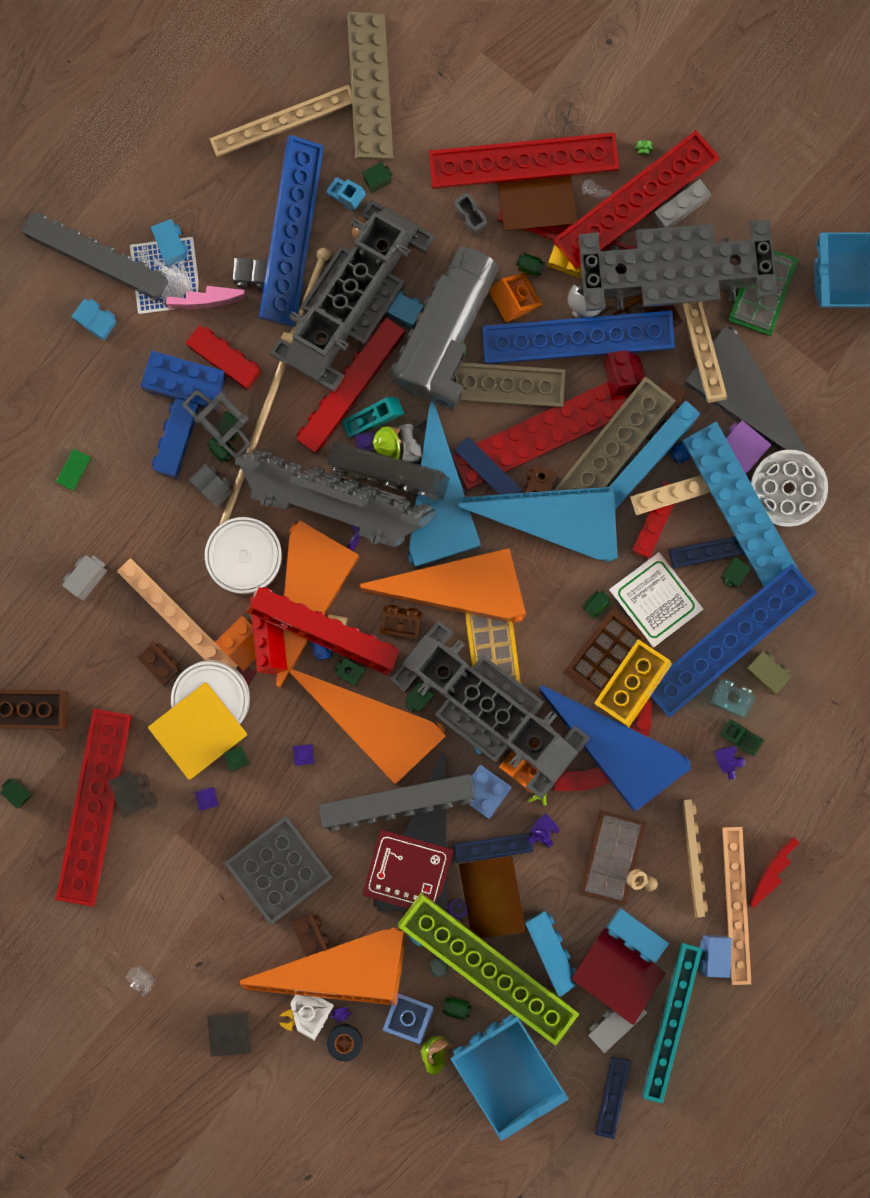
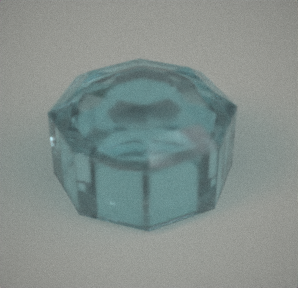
M435 958L430 962L429 971L434 977H442L447 973L448 964L440 958Z

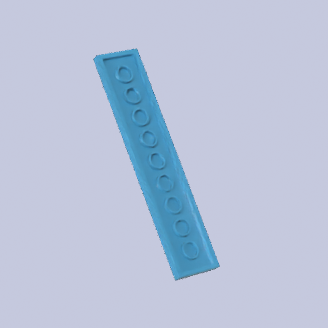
M717 421L682 440L762 586H766L790 564L797 568Z

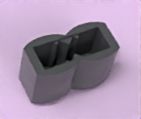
M464 193L455 199V211L458 217L465 221L468 232L476 237L486 231V217L481 210L476 208L473 197L468 193Z
M235 258L233 284H236L239 288H248V286L253 285L255 288L263 290L268 260Z
M204 464L189 481L218 508L233 493L230 489L232 485L225 478L221 480L218 477L220 473L212 465L208 467Z

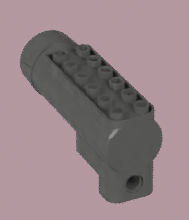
M458 248L450 266L446 269L445 275L442 274L440 279L435 280L431 296L428 295L424 302L423 313L419 312L415 321V329L411 328L407 336V345L402 346L399 352L398 362L395 361L391 368L390 378H392V383L415 397L433 401L452 411L456 410L462 398L464 386L453 382L465 357L466 346L462 344L499 271V266L493 259L472 248Z

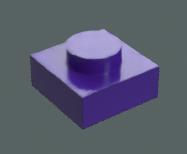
M374 431L355 435L358 454L376 451L373 444Z
M313 744L293 746L295 766L315 764Z
M214 787L195 792L199 811L219 806Z

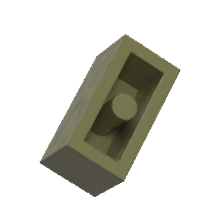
M762 651L745 670L770 693L776 695L792 677L789 675L790 671L781 664L779 666L774 661L775 657L771 653Z

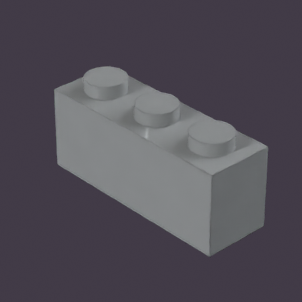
M699 179L655 211L652 219L659 228L673 227L706 203L711 193Z
M610 1008L602 1014L604 1018L600 1022L595 1021L588 1027L589 1032L587 1033L604 1053L634 1026ZM645 1009L640 1014L636 1023L647 1014Z

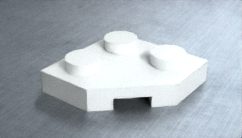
M295 995L290 1004L297 1031L315 1041L331 1014L334 1005L319 997Z

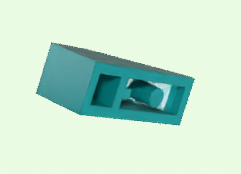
M386 397L342 420V424L348 438H352L356 434L364 433L403 416L404 412L398 397Z

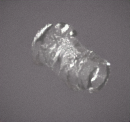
M591 179L585 180L582 184V192L585 196H592L601 202L612 193L607 188L595 185Z

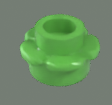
M637 141L635 150L638 151V154L647 155L649 151L653 150L652 142Z

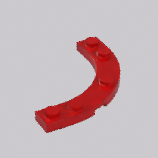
M651 696L630 726V729L646 737L649 736L651 727ZM599 767L586 771H564L555 782L554 791L590 790L610 783V781Z

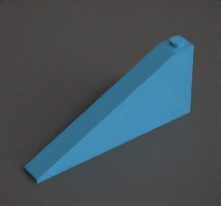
M433 401L429 405L415 506L427 503L432 505V509L437 511L435 518L431 519L429 524L411 533L410 553L407 556L410 565L414 564L415 568L481 548L470 511L459 507V497H465Z
M687 401L677 409L610 485L614 489L615 510L695 423L700 413Z
M613 487L459 497V507L598 560L612 561L618 558Z

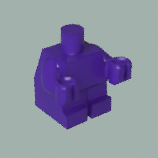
M736 746L715 751L717 762L722 772L728 774L729 780L735 779V771L745 764L744 757H735Z
M545 813L536 821L530 830L532 835L527 840L531 845L537 840L540 843L544 842L550 848L553 845L550 836L554 833H559L560 829Z

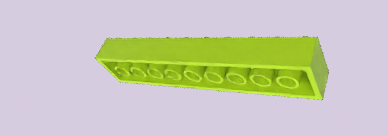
M420 893L399 921L398 927L555 1046L578 1017L579 1013L576 1009L423 893Z

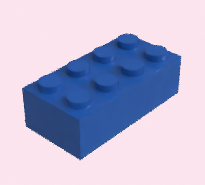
M151 350L140 387L145 392L173 400L175 398L186 400L197 390L213 401L222 392L227 376L222 370ZM195 396L190 401L197 403L201 408H206L209 405L200 396Z

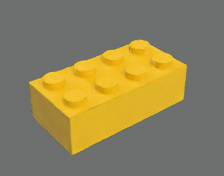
M638 639L594 704L629 728L671 667V661Z

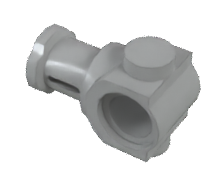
M411 424L398 426L402 441L400 445L401 456L398 462L401 464L418 463L422 457L421 445L417 444V441L413 439L414 426Z

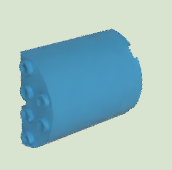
M820 233L816 246L818 258H815L814 287L818 307L870 308V233Z
M513 1014L505 1017L501 1023L493 1022L483 1034L481 1031L474 1034L467 1045L464 1047L461 1045L452 1051L454 1055L450 1058L501 1141L524 1128L536 1118L543 1116L569 1100L517 1016H513Z

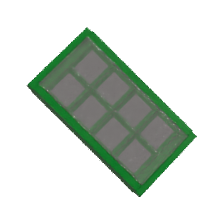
M774 250L773 256L778 295L775 297L757 298L756 284L750 287L739 288L736 297L737 301L734 302L728 319L729 322L768 336L772 335L798 262L797 258Z

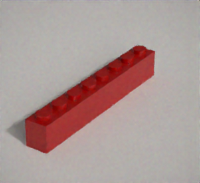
M388 318L380 322L376 332L371 336L361 352L357 351L354 355L352 365L350 367L346 366L343 370L344 379L335 393L331 392L328 397H323L319 403L320 408L318 411H313L308 418L309 423L306 427L302 426L296 436H298L297 441L299 444L313 454H318L403 339L405 330Z
M258 587L246 612L385 675L392 671L400 650L389 642L377 640V637L374 635H366L356 627H348L338 619H330L320 611H313L302 603L290 601L287 596L272 593V590L266 587Z

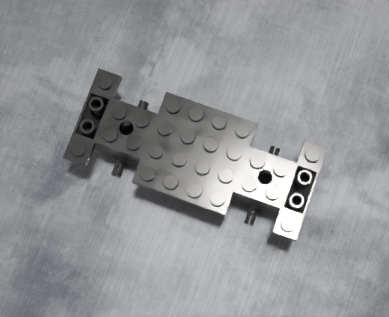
M373 200L369 202L361 214L368 221L362 223L354 218L351 226L360 230L353 249L350 251L340 246L300 306L307 314L303 317L294 311L290 314L289 319L298 323L297 330L292 336V343L290 344L279 338L270 352V355L334 393L344 379V375L330 367L333 360L341 349L346 350V347L349 345L346 341L349 337L364 346L367 344L394 300L405 286V281L391 274L392 270L402 255L408 256L410 253L409 245L426 254L435 240V235L420 228L418 224L387 207L381 206ZM387 246V249L379 250V247ZM320 338L327 339L324 343H318Z
M770 220L750 221L751 240L730 241V237H727V239L724 237L722 238L723 242L717 243L714 242L713 224L636 230L637 249L618 250V246H610V251H600L598 233L579 234L585 311L605 310V298L615 299L617 311L619 309L624 310L623 299L628 296H637L638 294H642L643 307L719 301V289L728 291V301L731 302L733 300L734 302L737 301L735 290L750 287L753 284H756L757 298L775 297L778 294ZM730 259H736L739 265H732ZM621 267L625 273L618 274L615 269Z
M261 448V450L250 451V453H244L236 457L235 464L240 465L252 489L250 498L261 501L262 506L272 505L284 510L299 506L360 527L358 535L370 539V542L374 544L382 543L397 547L404 543L406 535L430 523L431 519L435 518L437 510L432 509L430 504L421 503V505L413 506L410 505L408 500L392 499V495L379 491L378 487L374 485H361L359 480L352 478L347 480L342 478L343 475L332 472V474L326 473L325 469L314 466V468L304 469L299 463H286L284 458L273 455L272 451Z
M438 620L405 659L390 681L406 693L417 678L424 682L417 690L419 694L424 696L429 688H431L446 700L435 716L494 763H497L505 751L509 749L516 754L511 762H509L511 766L513 765L516 769L522 760L529 764L537 773L526 788L542 800L589 741L590 737L574 725L563 739L550 725L557 717L555 713L550 711L544 720L535 716L544 704V701L484 655H482L473 668L470 667L458 655V652L465 645L459 639L452 648L444 646L454 632ZM442 669L449 670V674L446 677L439 676V672ZM537 739L540 741V746L535 749L529 746L530 742Z

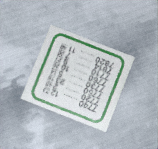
M660 552L609 589L653 647L704 610Z

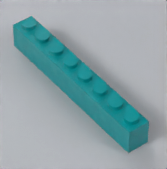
M683 942L680 943L641 1094L643 1099L663 1104L702 953V948Z

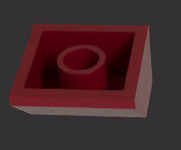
M628 350L609 352L604 362L613 397L631 395L646 376L640 357Z

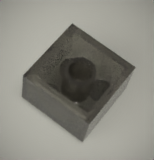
M249 1011L210 1014L207 1017L211 1057L244 1054L252 1051Z

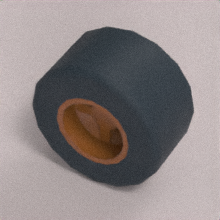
M338 1025L332 1029L328 1036V1052L338 1061H350L361 1051L362 1036L358 1029L352 1025Z

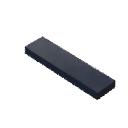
M469 437L454 450L498 495L515 494L522 491Z
M735 537L669 549L672 569L745 555Z
M531 833L454 844L456 863L533 852V847L527 840Z
M611 1056L595 1135L615 1139L631 1060Z

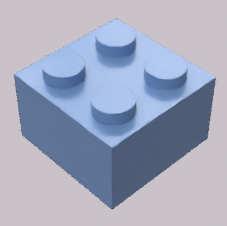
M479 765L472 775L477 799L471 800L472 803L469 805L490 819L512 787L485 767Z
M398 993L396 1005H391L383 1031L422 1045L435 1007Z

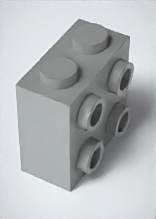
M87 555L84 558L80 557L75 564L76 568L72 573L69 572L64 577L62 586L84 601L106 574L107 570L103 568L106 564L94 555L91 558Z

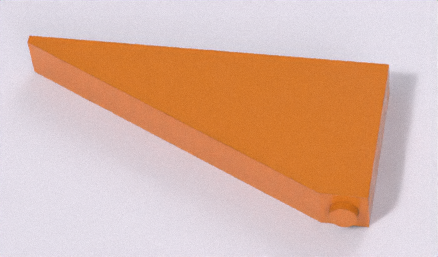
M299 520L297 524L294 523L289 531L291 535L289 537L284 596H287L290 601L306 605L310 610L326 614L358 561L359 555ZM284 629L287 670L277 673L276 685L280 688L309 640Z
M509 548L360 584L362 592L489 619L519 623L523 621V618H526V611Z
M293 669L289 671L395 784L446 737L444 734L446 730L439 723L435 725L432 721Z
M399 928L384 929L240 980V985L244 990L396 1005L407 937L404 931Z

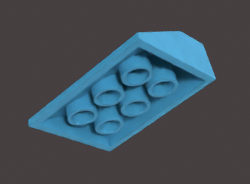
M545 910L524 919V923L553 987L560 997L577 985L572 980L577 970L575 966L571 968L568 962L571 960L567 949L563 950L560 942H563L559 931L555 932L552 924L555 922L551 914H546Z

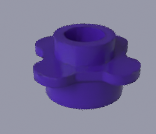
M347 1007L332 1010L333 1016H331V1019H336V1022L348 1020L347 1016H350L351 1013L348 1012Z

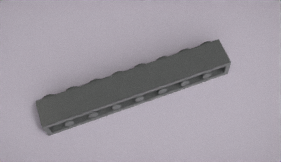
M31 212L21 231L25 237L159 301L168 284L164 272L158 269L153 271L144 262L138 261L137 263L132 261V257L125 253L121 255L116 253L115 249L109 245H99L96 239L92 237L87 239L81 236L82 233L76 229H66L63 223L57 220L52 222L43 213L39 212L36 214Z
M467 774L319 805L322 828L329 829V832L339 831L340 827L347 826V828L358 827L359 823L362 822L374 824L378 822L377 819L385 818V821L394 820L397 815L403 814L404 817L415 815L417 811L429 813L433 812L436 807L448 809L452 808L453 804L456 803L468 805L472 803L471 800H476L477 798L473 776Z

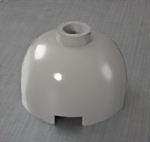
M574 283L567 299L569 307L573 310L571 314L577 318L597 316L602 310L585 311L583 287L577 286Z

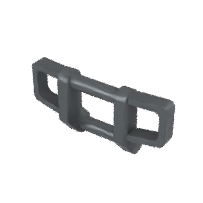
M194 391L183 402V407L195 418L194 421L197 424L200 423L218 441L217 444L220 447L223 446L234 458L240 456L250 446V442L240 430L249 418L243 415L225 397L226 394L223 391L213 401L209 400L201 392ZM195 396H200L209 403L198 416L188 407V403ZM219 403L238 420L224 436L205 418ZM236 432L246 443L238 453H234L225 444Z

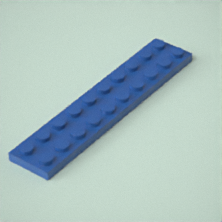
M293 135L287 137L259 319L292 328L296 327V322L289 319V316L293 311L298 314L324 150V145Z
M672 311L482 326L485 364L608 355L609 352L628 350L631 353L675 350Z
M790 564L674 662L651 694L652 699L670 718L816 595V590L797 568Z

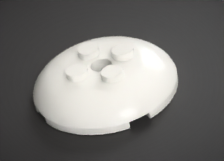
M781 450L769 455L757 466L751 480V485L772 523L780 526H798L810 521L811 518L820 512L828 494V480L824 469L815 458L798 450ZM790 482L793 485V490L786 493L783 487L786 483Z

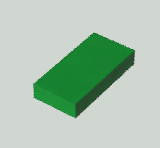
M73 448L56 483L74 491L91 457Z

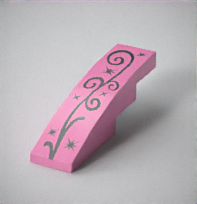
M207 286L206 293L187 291L186 298L167 296L166 304L171 309L211 308L245 299L246 293L245 290Z

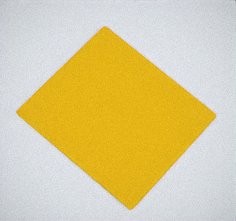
M207 682L203 683L148 727L189 780L247 736L245 730Z

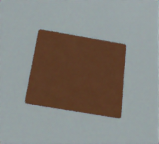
M571 176L498 183L504 230L574 224L577 221Z
M508 856L459 864L470 930L481 938L525 933L526 928L513 857Z

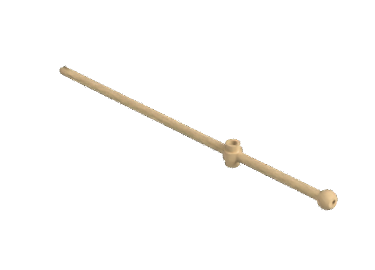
M320 248L317 251L318 261L302 303L318 281L324 263L331 258V252L326 248ZM300 307L298 315L303 317L306 312ZM296 323V327L292 328L291 332H284L281 339L291 344L292 336L297 330L298 323ZM281 361L279 362L246 453L254 452L286 368V364ZM241 468L232 488L233 493L230 495L222 515L220 525L229 520L245 478Z

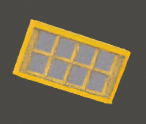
M465 613L472 668L484 655L521 684L512 621L504 622Z

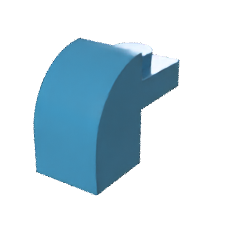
M337 177L326 191L328 196L352 211H355L366 195L361 186L348 179L344 182Z

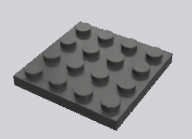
M287 815L224 863L270 925L333 878Z

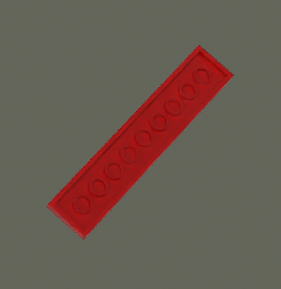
M695 130L555 237L553 243L573 267L578 270L581 267L579 234L598 233L600 251L604 250L717 163L720 157L699 132Z
M615 132L429 150L432 189L619 171Z
M608 381L564 402L563 407H553L476 443V445L506 473L607 425L630 395L613 397ZM457 453L451 455L467 491L485 483Z
M93 708L55 900L95 907L132 715Z

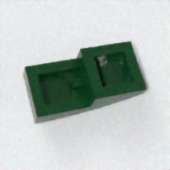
M731 719L728 720L720 733V736L755 757L764 742V739Z

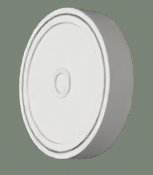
M238 517L222 523L213 531L206 544L205 563L210 576L220 587L234 594L250 595L254 594L258 587L267 588L276 579L282 566L283 553L277 536L269 526L254 518Z
M206 660L195 663L180 674L174 683L171 693L172 708L203 683L207 682L238 723H242L249 709L250 693L244 677L237 669L222 661Z

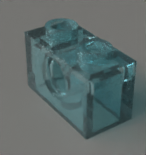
M729 680L718 681L709 703L742 718H747L756 696L752 695V691L747 688L741 687V689L734 687L735 683ZM733 692L737 695L736 703L729 701V693Z

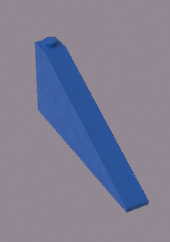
M543 685L539 687L541 695L569 730L575 725L590 737L583 748L634 813L690 771L691 767L689 765L691 763L685 755L681 756L679 752Z

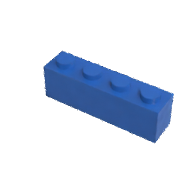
M175 398V401L170 404L169 413L171 414L169 420H166L163 426L165 433L163 438L159 439L157 445L159 452L152 460V467L156 473L175 479L178 478L195 425V418L183 407L182 404L185 400ZM189 402L188 407L198 415L199 405Z

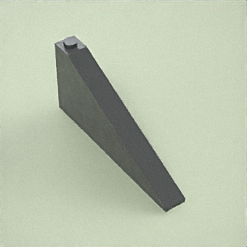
M724 326L714 340L713 346L727 399L711 402V404L738 423L743 420L779 451L798 450L808 454L742 338L737 335L738 332L735 329ZM697 365L684 386L707 401Z

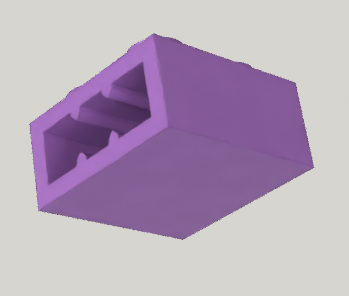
M742 420L739 424L735 422L728 430L730 434L726 439L745 474H747L771 444Z

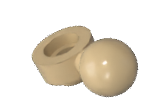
M640 869L632 870L627 876V884L634 890L644 888L646 891L652 892L658 886L656 878L647 876Z

